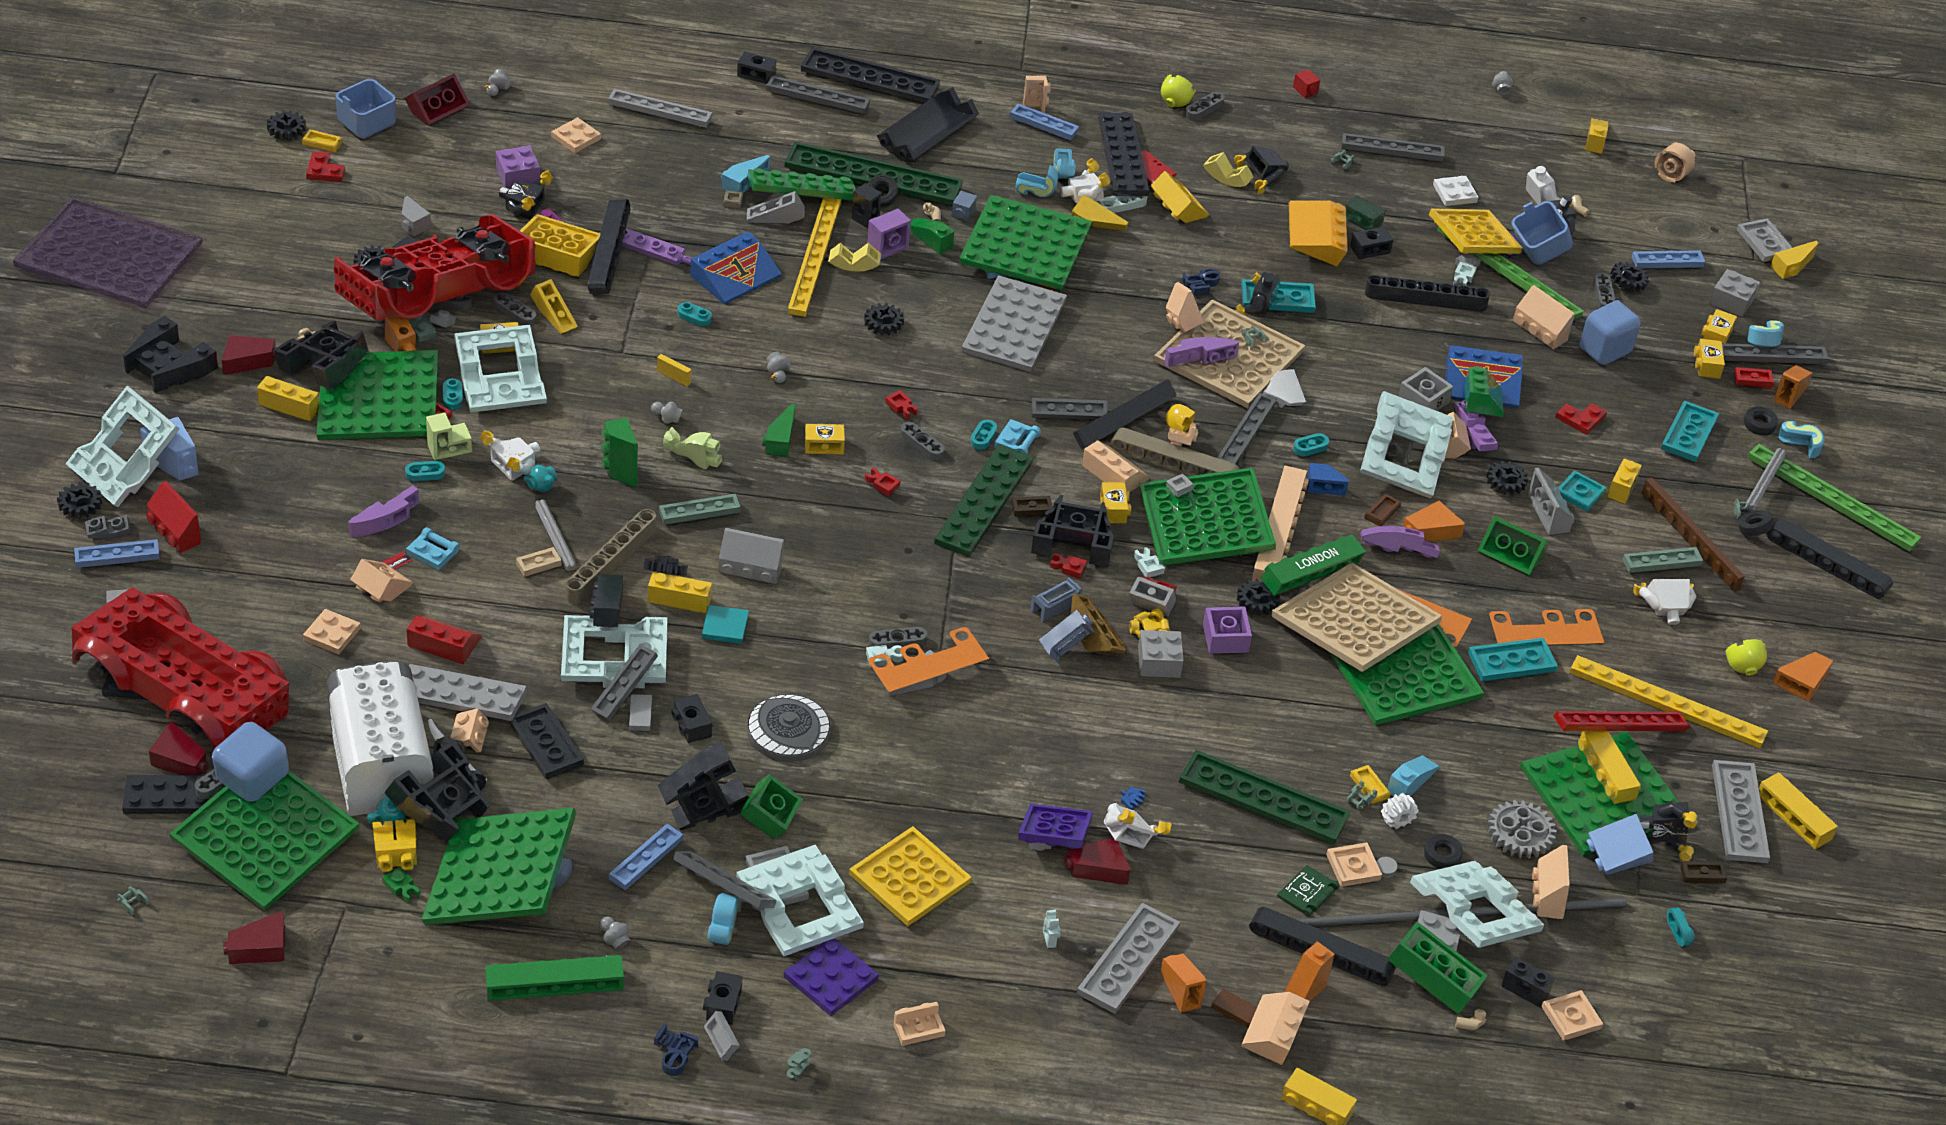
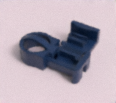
M1211 268L1200 270L1198 275L1186 276L1184 272L1182 282L1185 283V287L1188 289L1190 287L1194 296L1209 294L1210 287L1218 285L1220 273Z
M665 1023L654 1037V1045L658 1047L662 1045L667 1048V1053L662 1058V1070L667 1075L677 1076L684 1071L688 1063V1055L693 1047L698 1048L699 1039L686 1032H681L679 1037V1034L667 1030V1024ZM675 1060L682 1063L680 1066L672 1067Z

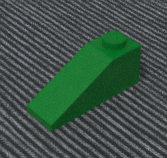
M916 218L911 221L910 232L939 255L953 248L955 231L945 223Z
M791 404L768 427L767 435L763 434L762 446H766L765 454L789 455L795 419V404Z

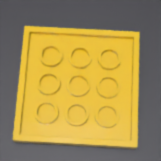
M1431 209L1429 212V216L1461 253H1506L1511 255L1513 253L1520 254L1523 247L1490 210Z
M913 826L849 869V875L907 926L969 885L972 877Z

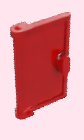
M1146 150L1141 151L1148 182L1152 184L1164 171L1173 177L1177 175V173Z

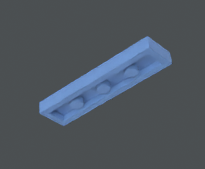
M1017 104L1010 112V118L1063 137L1064 139L1072 140L1079 132V126L1021 104Z
M1700 250L1638 251L1632 254L1635 267L1640 266L1641 269L1704 267L1705 264Z
M158 539L74 548L76 568L160 559Z
M666 824L609 873V880L622 889L627 890L683 841V834L669 824Z

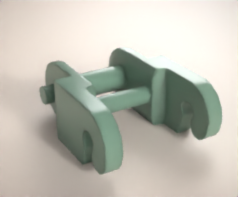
M1344 150L1341 153L1335 154L1334 158L1331 159V163L1334 164L1342 160L1346 162L1342 169L1347 170L1351 167L1352 162L1355 161V156L1347 155Z
M1251 326L1250 330L1242 329L1241 335L1245 338L1244 341L1251 347L1255 346V342L1252 339L1254 337L1261 341L1263 340L1264 343L1268 340L1266 334L1255 326Z
M1735 499L1733 505H1735L1734 513L1737 519L1741 517L1740 510H1748V513L1752 512L1750 509L1741 507L1745 506L1746 502H1739L1738 499Z
M1362 780L1359 782L1360 785L1356 784L1351 789L1352 793L1347 797V803L1350 804L1352 802L1355 804L1357 810L1363 809L1365 805L1368 806L1378 793L1376 790H1373V794L1361 795L1359 791L1364 786ZM1357 796H1359L1360 798H1362V800H1361L1360 802H1358L1357 800H1355V798H1356Z
M131 886L128 887V892L125 894L117 895V901L131 915H134L135 911L129 904L137 899L143 903L145 902L146 905L150 904L149 898L143 892ZM132 895L133 898L127 901L126 898Z
M803 1048L788 1059L787 1064L790 1067L787 1071L788 1079L793 1080L794 1075L799 1077L810 1065L809 1057L811 1056V1051L809 1049Z

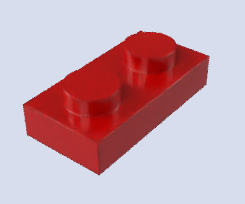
M1735 367L1736 385L1773 387L1772 370Z

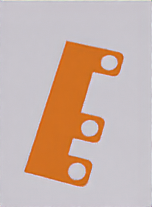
M1401 591L1442 615V621L1439 623L1440 627L1443 628L1445 634L1455 636L1456 641L1452 645L1454 647L1458 646L1472 618Z
M1591 609L1575 610L1574 613L1578 624H1565L1563 615L1559 610L1542 611L1545 624L1512 625L1508 612L1492 611L1489 613L1498 643L1543 637L1547 645L1604 643L1595 613ZM1581 612H1588L1591 614L1592 619L1589 621L1582 620L1579 614ZM1556 613L1559 616V620L1556 622L1550 621L1547 618V614ZM1502 614L1507 620L1504 623H1499L1495 621L1494 616Z
M962 627L950 632L951 638L957 645L955 647L926 656L918 644H910L900 648L901 654L907 661L906 663L894 666L886 654L871 657L868 662L888 692L987 660L989 657L970 630ZM959 631H964L968 634V639L961 641L955 635ZM908 648H916L919 654L916 657H909L905 651ZM877 658H884L887 661V665L885 667H877L874 661Z

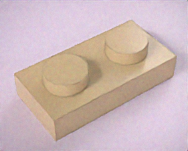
M554 547L516 558V564L524 577L562 566L561 558Z

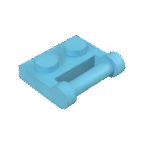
M1010 419L996 439L994 447L997 448L1000 444L1027 454L1028 448L1034 439L1038 438L1041 434V429L1038 426L1030 427ZM1028 435L1022 445L1017 446L1023 436Z
M425 527L421 535L406 548V554L439 571L457 554L460 544L455 541L451 542L433 533L432 529ZM428 540H431V541H433V542H435V543H437V544H439V545H441V546L447 548V550L445 551V550H443V549H441V548H439V547H437V546H435V545H433V544H431V543H429V542H427V541H428Z

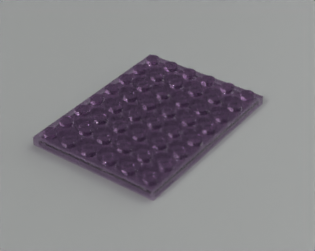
M71 197L14 258L13 265L147 308L200 247L203 240L202 237Z

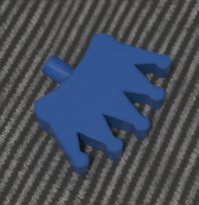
M1130 786L1128 792L1121 791V794L1124 795L1121 797V803L1128 809L1132 810L1133 806L1138 808V804L1142 805L1145 798V790Z

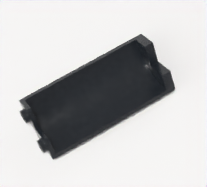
M951 87L942 90L879 133L877 138L880 145L894 156L902 160H914L979 115V112L972 99L961 102L954 88Z

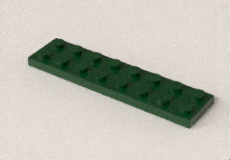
M999 444L936 535L934 544L970 557L1032 465L1034 457Z
M1195 750L1179 779L1181 784L1335 845L1351 812L1198 750Z

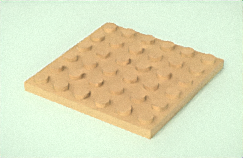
M1211 300L1200 311L1204 323L1186 332L1180 330L1154 355V361L1167 367L1164 363L1166 349L1179 346L1180 340L1199 337L1237 340L1239 342L1237 357L1203 364L1201 360L1167 368L1249 408L1258 394L1263 393L1267 389L1270 379L1275 373L1286 370L1304 352L1305 345ZM1251 326H1255L1266 334L1268 340L1264 343L1263 340L1261 341L1254 337L1252 339L1255 342V346L1251 347L1244 341L1245 338L1241 335L1242 329L1250 330Z
M1354 563L1348 564L1272 610L1273 618L1362 672L1442 621V615Z

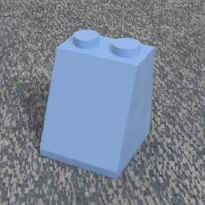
M179 417L169 419L180 429L156 460L159 462L157 467L179 481L199 475L194 443ZM146 427L140 428L142 442L151 432Z
M1637 814L1589 832V839L1586 840L1591 852H1596L1598 858L1595 859L1599 871L1603 870L1605 875L1653 861V850Z

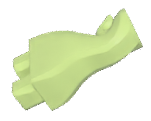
M673 427L664 435V449L690 458L700 468L707 469L709 465L718 467L722 462V455L716 454L720 448V441L712 439L711 433H695L683 442L680 441V435Z

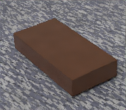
M1384 494L1365 513L1364 519L1380 527L1400 508L1401 502Z
M1222 989L1211 1008L1249 1028L1257 1010L1256 1006L1225 989Z

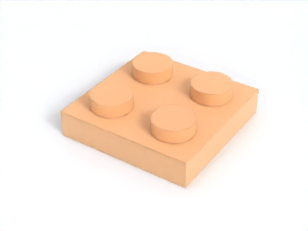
M577 117L551 131V137L573 153H577L601 140V133Z
M324 609L303 634V641L339 655L361 629V623Z
M1368 843L1327 850L1326 855L1341 887L1381 880L1382 873Z
M1582 990L1544 1001L1542 1004L1543 1010L1563 1041L1602 1029L1603 1022Z

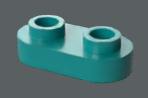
M689 302L678 305L677 315L679 318L701 327L711 324L712 313L709 310Z
M453 378L443 383V405L448 410H457L463 405L462 383Z
M982 420L979 422L971 435V446L977 450L988 448L997 433V424L992 420Z
M1321 433L1298 438L1294 442L1293 451L1302 457L1323 452L1328 449L1329 438Z
M439 461L412 462L405 467L406 478L414 482L439 480L445 475V466Z
M1678 907L1668 909L1667 922L1680 947L1691 945L1695 935L1693 929L1689 927L1686 921L1685 913Z

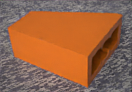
M1797 365L1784 372L1774 402L1791 409L1808 387L1812 372Z
M1440 501L1406 517L1403 527L1424 532V540L1428 542L1461 538L1465 523Z
M1813 652L1780 667L1777 670L1773 684L1809 702L1829 674L1833 660Z
M1317 941L1303 953L1285 992H1291L1311 1001L1327 987L1335 954Z
M1184 954L1170 955L1167 958H1163L1161 974L1180 1013L1201 1008L1207 981L1204 975Z

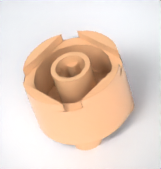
M1675 142L1669 145L1655 159V168L1659 171L1658 175L1667 182L1681 180L1693 170L1695 166V152L1681 143Z

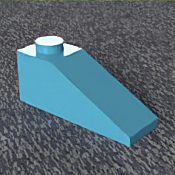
M765 155L731 166L721 176L722 189L744 193L751 187L747 176L748 169L760 168L764 171H769L770 156Z
M1423 755L1402 764L1391 775L1388 791L1393 796L1395 794L1399 796L1402 793L1411 796L1439 769V765Z

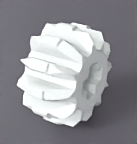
M1402 793L1399 796L1395 794L1392 799L1388 798V802L1383 804L1381 813L1385 822L1390 827L1398 829L1400 826L1405 828L1408 823L1412 824L1411 820L1417 818L1416 814L1419 810L1413 798Z

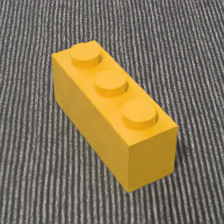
M268 376L257 387L258 404L307 421H311L318 413V392Z
M658 572L652 573L648 584L649 603L707 614L708 606L712 600L711 582Z
M1299 1068L1295 1069L1285 1084L1281 1098L1287 1104L1297 1107L1309 1116L1315 1117L1327 1125H1346L1353 1115L1357 1103L1356 1098Z

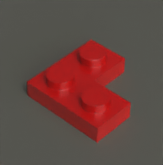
M312 151L306 179L342 182L345 174V165L329 164L331 159L330 153Z
M1566 403L1556 413L1555 418L1587 435L1606 417L1607 411L1591 403L1581 412Z

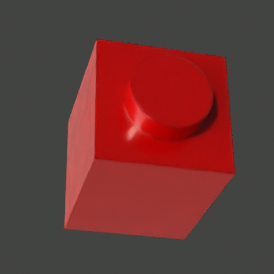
M1307 69L1295 74L1293 88L1304 98L1318 94L1321 80Z

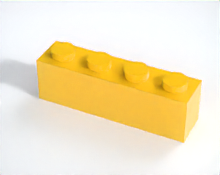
M1582 731L1578 740L1579 748L1587 757L1588 764L1594 769L1597 779L1603 784L1607 796H1610L1614 804L1636 800L1641 785L1608 731Z
M1778 772L1761 782L1759 787L1760 799L1810 846L1817 849L1833 839L1838 826L1783 775Z

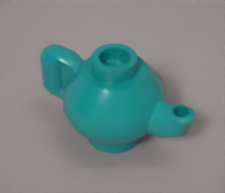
M535 465L531 469L530 474L524 476V481L530 489L542 493L550 491L553 482L557 480L554 468L543 465Z
M385 796L377 804L376 811L368 814L367 821L369 824L378 821H393V826H396L395 820H405L407 815L400 811Z

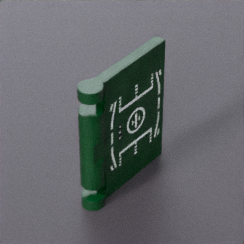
M1306 865L1277 894V897L1303 912L1305 916L1310 917L1313 911L1315 912L1340 887V884Z

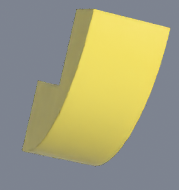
M1224 152L1211 156L1203 165L1212 177L1229 186H1246L1254 177L1247 165L1233 169Z
M840 243L830 250L828 262L848 271H867L879 266L881 253L870 243H867L853 254Z

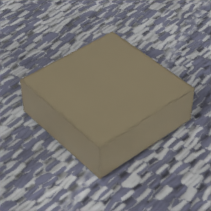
M726 191L723 206L741 209L744 193Z

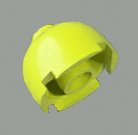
M1168 75L1161 87L1162 98L1170 107L1186 106L1191 102L1196 93V90L1193 91L1192 83L1179 75H1176V77Z
M1744 640L1743 645L1737 646V643L1729 646L1725 651L1730 667L1736 672L1748 676L1754 675L1766 663L1767 651L1762 640Z

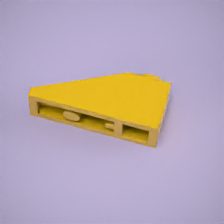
M1591 118L1586 151L1602 154L1607 136L1608 121Z
M1084 194L1071 216L1091 220L1092 227L1126 231L1128 226L1126 220Z
M1810 242L1775 253L1770 267L1782 279L1797 275L1814 257L1818 242Z
M552 279L535 285L530 295L539 311L558 332L564 334L576 329L578 326Z

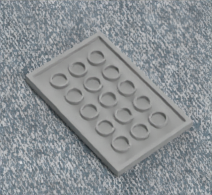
M998 275L962 345L961 352L1032 372L1066 302L1067 295Z

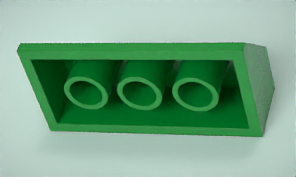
M1419 922L1414 924L1387 959L1457 1014L1462 1011L1488 976Z

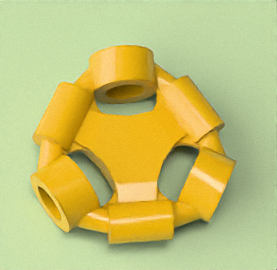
M1153 609L1148 613L1144 611L1134 616V620H1130V633L1138 635V638L1140 637L1139 623L1142 624L1144 630L1170 631L1169 622L1164 618V613L1159 609Z

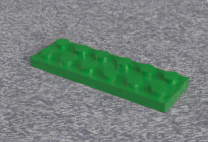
M760 168L748 169L747 175L753 191L783 194L796 191L797 195L853 200V192L856 189L853 181L848 177L833 178L830 175L816 176L811 173L806 175L796 172L782 173L778 170L764 171Z

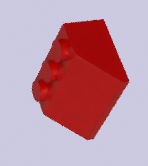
M167 481L162 482L147 503L148 513L146 518L151 525L153 524L157 528L159 534L168 540L172 548L175 547L179 553H182L201 544L198 514Z
M416 615L406 629L407 646L463 665L482 638L481 634L427 616Z

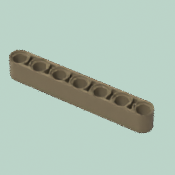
M1119 428L1110 443L1111 448L1118 453L1188 476L1239 469L1234 463L1126 428Z
M641 510L566 581V600L569 603L579 604L583 602L593 592L594 581H598L599 574L611 575L655 533L656 514L653 510Z

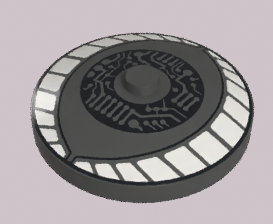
M781 694L766 698L751 710L747 721V735L753 747L764 756L778 761L796 762L811 758L824 749L830 738L831 723L827 712L817 702L800 695Z

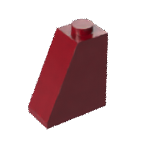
M229 335L222 357L223 374L228 375L273 366L276 359L274 349L277 348L275 339Z
M169 722L149 750L151 766L178 775H201L207 771L206 751L173 722Z
M1114 838L1083 844L1082 848L1067 849L1064 864L1066 869L1070 870L1072 877L1128 884L1131 869L1118 841Z
M277 912L228 932V941L223 942L224 955H228L229 964L284 961V912Z

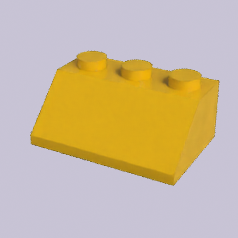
M1166 171L1151 184L1155 191L1153 194L1159 200L1162 199L1164 201L1162 205L1169 211L1172 210L1171 215L1177 221L1181 219L1185 223H1189L1210 215L1190 191Z

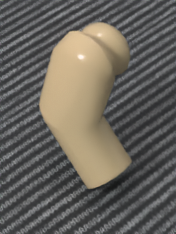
M1574 195L1571 208L1578 214L1586 217L1589 209L1582 206V198L1579 195Z
M925 203L923 206L925 214L931 217L932 220L941 222L940 209L931 203Z
M1477 1009L1474 1012L1475 1015L1470 1019L1457 1017L1455 1028L1466 1030L1478 1029L1487 1020L1485 1018L1486 1012Z

